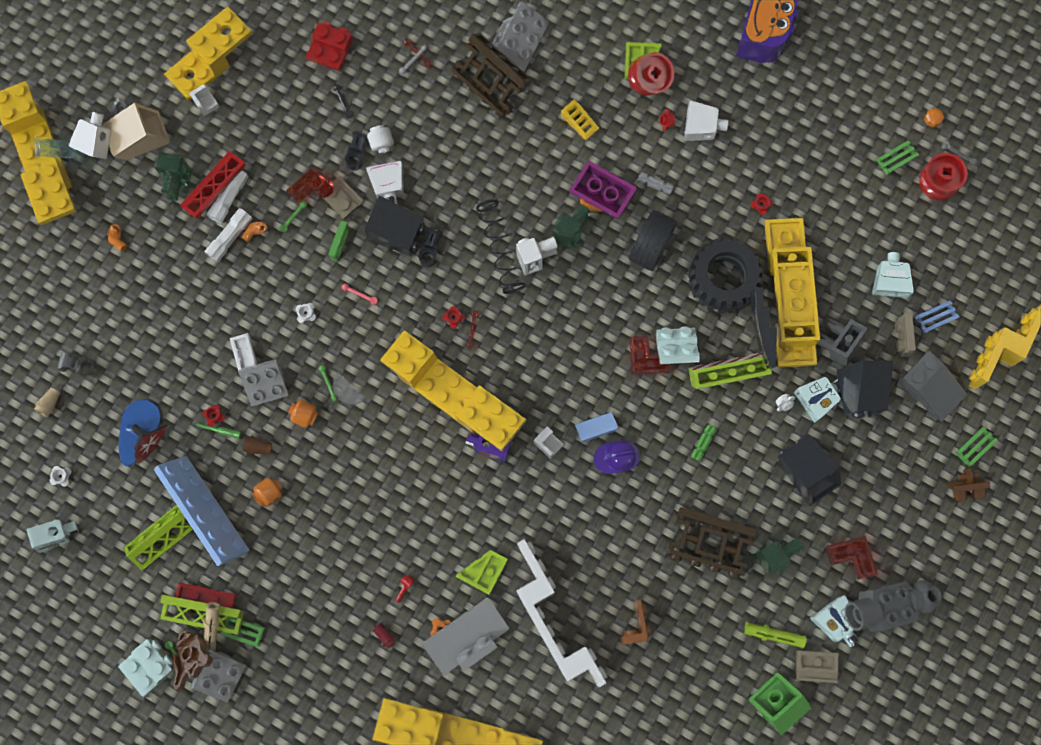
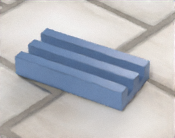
M951 300L915 317L924 334L959 318V315L955 313V308L951 305ZM946 307H947V309H948V310H946V311H944V312H942V313H940V314H938V315H935V316H933V317H931V318H929V319H927V320H924V321L921 320L922 318H924V317H926V316H928V315H930V314H933V313H935V312H937V311H939V310H941V309H944V308H946ZM948 314L952 316L930 327H925L926 324Z

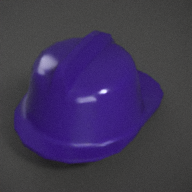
M629 441L606 443L601 445L594 454L596 468L605 474L631 470L640 460L638 448Z

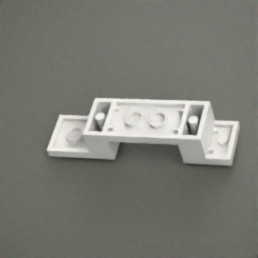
M525 539L518 542V547L536 580L518 589L517 594L566 681L568 682L588 670L596 685L601 687L606 684L604 679L607 678V675L602 667L597 668L594 662L597 658L591 648L587 650L586 647H583L568 657L563 658L562 655L565 654V651L560 643L555 644L552 638L555 634L550 625L545 626L542 621L545 616L540 607L535 608L536 604L554 595L556 586L551 577L546 578L543 572L546 569L540 559H535L534 554H536V551L531 542L526 543Z

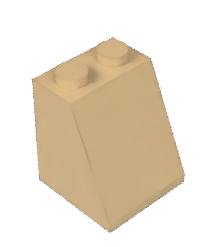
M133 103L102 124V126L109 128L111 131L109 146L113 157L123 160L131 159L170 143L159 111Z

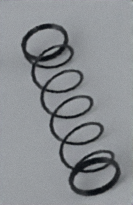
M496 199L486 200L476 206V210L480 212L479 219L481 221L490 223L485 228L484 235L489 238H497L490 244L489 251L494 254H503L495 261L494 267L499 270H509L501 276L499 283L505 286L502 289L504 294L516 293L525 288L524 282L505 285L501 283V279L510 271L518 269L519 266L509 269L496 267V262L501 257L515 250L504 253L491 251L493 243L509 236V234L499 237L486 235V229L489 226L504 220V218L495 221L481 219L480 215L482 212L491 211L499 205V201ZM492 203L486 206L484 209H479L481 206L485 204ZM520 286L516 289L506 291L511 287Z

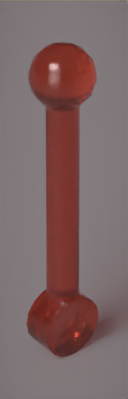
M405 39L404 45L409 46L413 50V52L417 54L418 51L411 44V41L409 39ZM420 55L419 58L424 62L425 67L430 68L432 65L431 61L426 60Z
M476 310L471 312L472 324L470 330L469 342H467L466 344L467 348L472 349L474 346L473 335L475 329L476 318H478L479 316Z

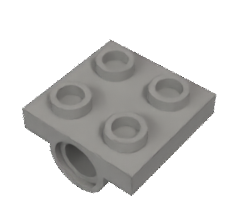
M277 359L239 370V375L251 407L288 396L284 374L278 365Z
M209 649L207 654L212 657V663L209 667H203L190 687L228 702L246 665L224 653Z

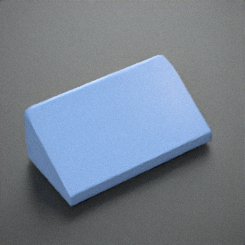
M612 412L575 424L581 443L618 431L619 429Z

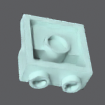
M684 326L680 329H669L664 327L661 330H656V345L660 364L699 362L695 328Z
M146 639L118 666L142 697L148 695L175 671L173 660L161 652L162 647L155 639L153 641L152 639Z

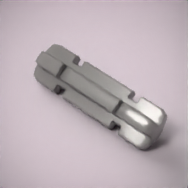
M643 172L638 177L639 183H646L647 186L658 191L663 190V193L668 195L672 193L674 188L673 184L664 183L665 181L653 176L649 177L648 174Z

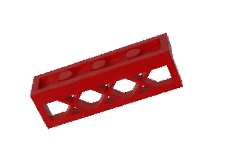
M229 151L180 206L188 215L198 219L247 164Z

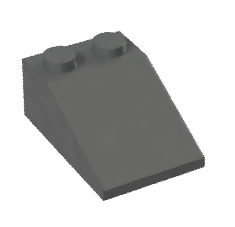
M930 351L926 352L897 382L940 422L967 395L947 367Z

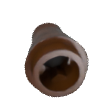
M252 435L251 437L246 436L242 451L247 452V454L270 455L272 443Z

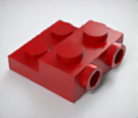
M318 22L311 37L312 43L305 56L306 60L340 72L353 43L352 34L346 28L341 27L339 30L333 28L334 26L329 22H324L323 24Z

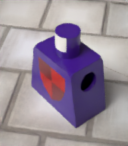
M469 432L466 444L476 447V453L502 463L506 462L511 441L501 452L492 444L489 447H484L483 444L488 441L479 435Z

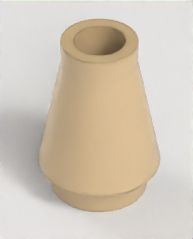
M50 388L35 403L34 410L42 416L48 417L49 414L53 413L61 393L54 388Z

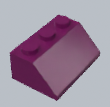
M588 160L569 192L612 217L619 219L634 199L637 187Z

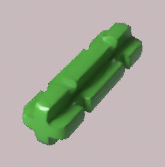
M710 424L706 426L705 433L702 434L696 446L697 449L691 455L693 459L697 461L702 459L703 452L707 450L712 436H714L717 430L716 427Z

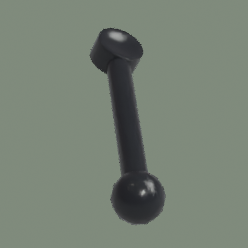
M335 84L333 85V90L336 91L339 100L344 108L345 117L347 119H350L352 117V113L347 109V106L339 91L340 86Z

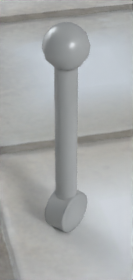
M423 45L420 51L404 67L400 68L399 72L405 74L410 65L428 47Z

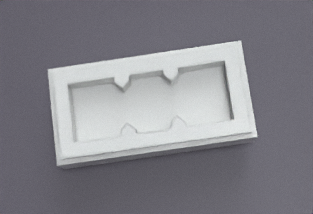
M249 333L230 338L238 371L257 365Z

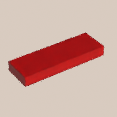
M178 582L175 597L207 604L216 602L222 607L234 609L237 594Z

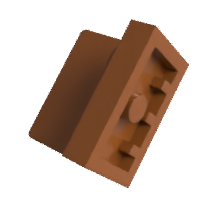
M641 600L634 602L639 634L637 630L624 632V636L620 637L621 645L648 641V636H651L649 624H645L644 616H647L645 603L641 604Z

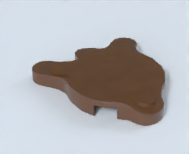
M186 630L179 634L176 646L180 648L177 656L173 655V666L176 671L173 687L178 690L184 688L188 677L195 679L203 667H209L212 663V657L207 654L204 639Z

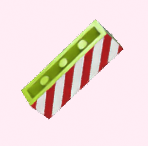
M761 353L688 367L691 386L695 389L772 374L771 369L766 368Z

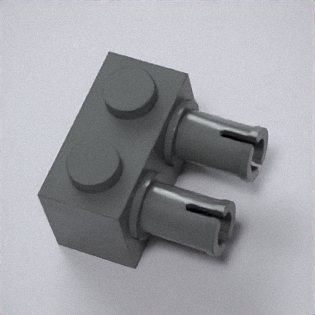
M830 318V322H827L825 329L839 335L837 340H833L820 333V341L817 344L829 350L830 359L847 367L866 340L868 328L852 319L845 326Z

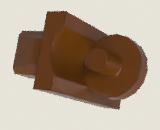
M964 468L963 474L958 475V480L961 481L948 482V488L953 491L954 499L957 501L967 500V491L972 490V497L975 499L986 498V488H990V482H985L983 478H979L978 472L972 473L970 468Z

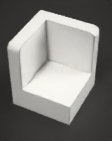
M205 84L189 93L203 116L219 107Z
M548 426L534 439V444L550 459L563 447V443L553 435V431Z

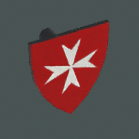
M137 424L132 426L131 430L139 436L133 447L135 449L134 458L138 464L145 460L155 449L168 425L148 433Z

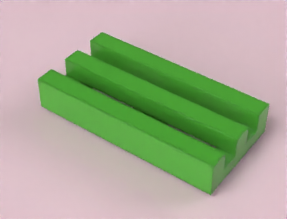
M908 140L882 155L876 161L885 174L888 175L917 158L919 154L915 153V148L910 146V141ZM904 148L907 149L904 152L893 157L892 159L888 160L887 162L883 163L884 160L896 154L897 152L903 150ZM910 153L911 156L889 169L887 168L888 165Z
M340 221L328 254L332 261H339L350 231L347 222Z
M983 426L955 454L970 467L998 440L993 438L992 434L987 432ZM981 434H983L984 437L972 449H970L965 455H963L962 452L970 444H972ZM988 439L990 442L969 461L967 458Z
M227 618L225 620L226 627L235 630V626L229 625L230 621L236 623L237 618ZM242 620L241 625L259 630L257 634L240 628V633L255 637V641L221 631L220 635L259 647L266 628Z

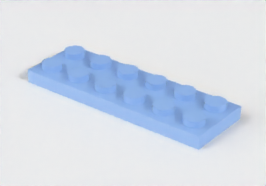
M187 456L157 465L154 471L217 566L241 557L249 551Z

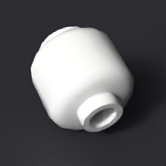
M384 125L371 128L367 135L371 150L378 151L379 154L390 151L389 147L394 144L390 129L384 127Z

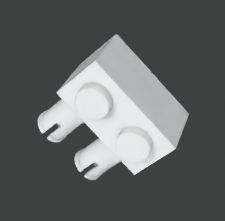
M554 237L539 243L534 238H524L516 244L517 258L525 276L542 270V259L557 254V244Z

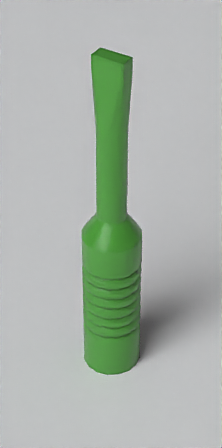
M196 424L198 427L216 431L221 435L240 439L242 436L241 431Z

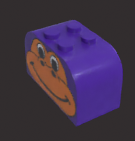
M751 0L736 57L759 63H771L777 60L784 46L789 44L795 27L794 23L799 9H796L798 0Z

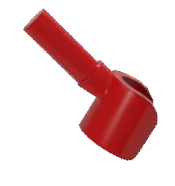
M405 575L400 580L404 587L395 599L398 603L407 589L414 584V580L410 575Z

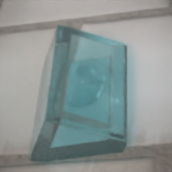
M34 138L36 156L74 158L76 149L69 146L70 140Z

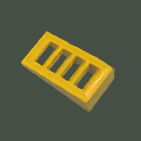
M575 99L561 110V117L585 141L599 130L596 123ZM580 115V117L575 121L574 118ZM585 120L586 122L580 127L579 124ZM590 125L591 128L587 132H584L583 130Z

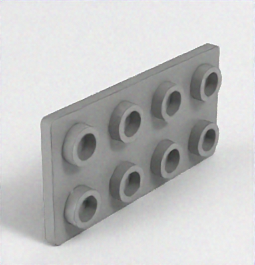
M520 2L513 16L503 21L493 44L521 70L525 71L549 21L524 2Z
M485 598L425 640L422 645L443 675L458 665L465 671L495 650L497 646L493 640L508 631L509 627L490 599Z

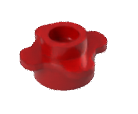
M666 109L665 113H662L660 116V125L663 126L664 131L675 124V115L669 109Z
M759 193L756 200L752 201L750 206L752 209L758 210L759 214L765 215L767 209L772 207L773 201L766 195Z
M451 306L443 314L442 318L450 324L451 328H456L460 321L465 320V315L460 313L456 306Z
M219 405L211 406L203 411V416L206 417L207 425L213 427L219 421L223 422L225 420V415L221 413Z

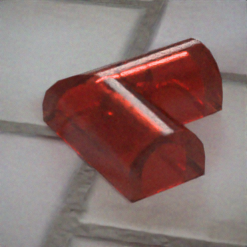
M312 167L292 184L286 192L299 204L313 191L322 198L329 197L333 193L334 185L329 178L315 167Z
M649 336L629 337L631 375L670 373L669 364H660L658 354L650 355Z
M866 536L826 546V553L831 565L852 560L857 580L878 574Z

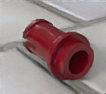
M382 622L373 628L372 632L381 640L383 647L386 646L389 649L397 642L396 636L391 635Z

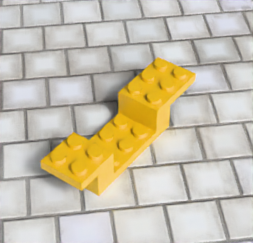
M27 81L1 90L0 121L14 140L25 170L20 175L38 223L44 225L76 212L68 188L72 187L44 110L35 101Z
M803 218L765 220L769 276H774L778 326L776 327L777 368L816 366L815 345L820 341L812 250L811 247H806Z
M405 330L380 359L403 382L470 432L479 434L501 452H503L526 422L525 418L480 385L478 387L474 386L437 359L431 349Z
M383 698L372 739L390 745H542L543 740L524 736L522 733L386 698Z

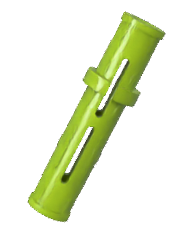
M746 622L744 627V635L759 637L763 641L772 640L804 648L806 644L805 635L769 628V625L766 624L761 626Z

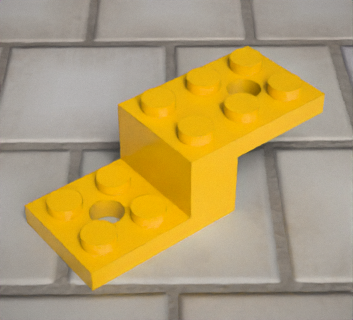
M227 6L186 40L191 52L165 72L164 75L190 101L192 99L189 94L203 84L208 86L230 67L225 57L253 33ZM224 29H231V32L229 34H222V31ZM188 73L195 74L192 79H186Z
M1041 305L1037 308H1032L1030 313L1024 314L1020 322L1022 324L1020 330L1018 329L1014 332L1004 327L1000 331H995L993 336H989L984 343L986 349L984 353L981 352L976 361L979 364L969 376L971 380L968 385L969 387L977 389L987 383L998 360L1012 367L1027 357L1041 326Z

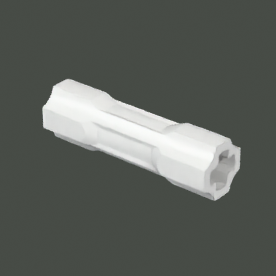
M241 170L212 204L207 216L213 221L222 224L229 211V207L249 177L244 171Z
M239 208L230 219L228 225L204 252L219 262L229 246L241 231L245 230L253 218Z

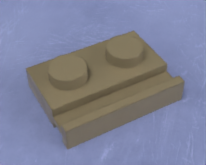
M339 175L337 179L330 182L319 192V195L344 221L361 204H364L363 199Z
M904 313L895 322V332L898 333L899 339L897 340V351H900V357H908L913 351H916L912 313Z
M796 651L797 681L838 683V653Z

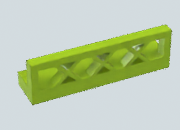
M175 505L124 546L126 556L142 571L191 532L193 528L189 523H184L185 516L179 507ZM172 528H180V532L176 536H169V531ZM157 540H164V545L161 548H153V543ZM141 553H149L148 558L142 563L136 558Z
M162 595L160 603H164L160 619L205 628L203 623H198V621H204L206 613L202 615L200 611H207V603ZM169 605L176 606L180 613L175 617H168ZM220 606L218 618L223 627H218L217 631L239 635L244 611ZM191 609L196 610L199 615L194 621H189L185 615ZM229 617L237 618L235 630L228 629L223 621Z

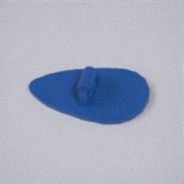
M148 400L132 402L123 413L119 433V455L124 466L129 467L136 462L134 458L135 449L133 447L139 436L131 430L132 426L137 424L146 433L158 429L160 426V410L154 403Z

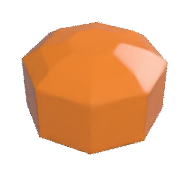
M937 108L929 109L924 117L926 125L932 128L940 126L944 119L943 112Z

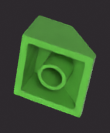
M778 672L748 699L767 722L781 735L811 709L805 697Z

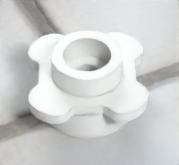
M312 303L296 307L298 322L304 323V321H314L316 319Z
M789 394L780 396L776 400L778 405L777 411L791 409L795 397H790Z
M55 466L50 475V483L52 485L61 484L63 487H66L69 484L68 478L71 474V469H62L59 466Z

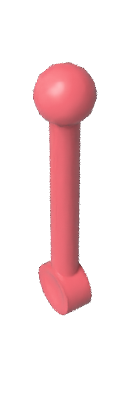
M348 284L342 285V290H348L362 298H365L369 300L372 305L377 304L378 300L376 297L371 298L359 291L350 288Z

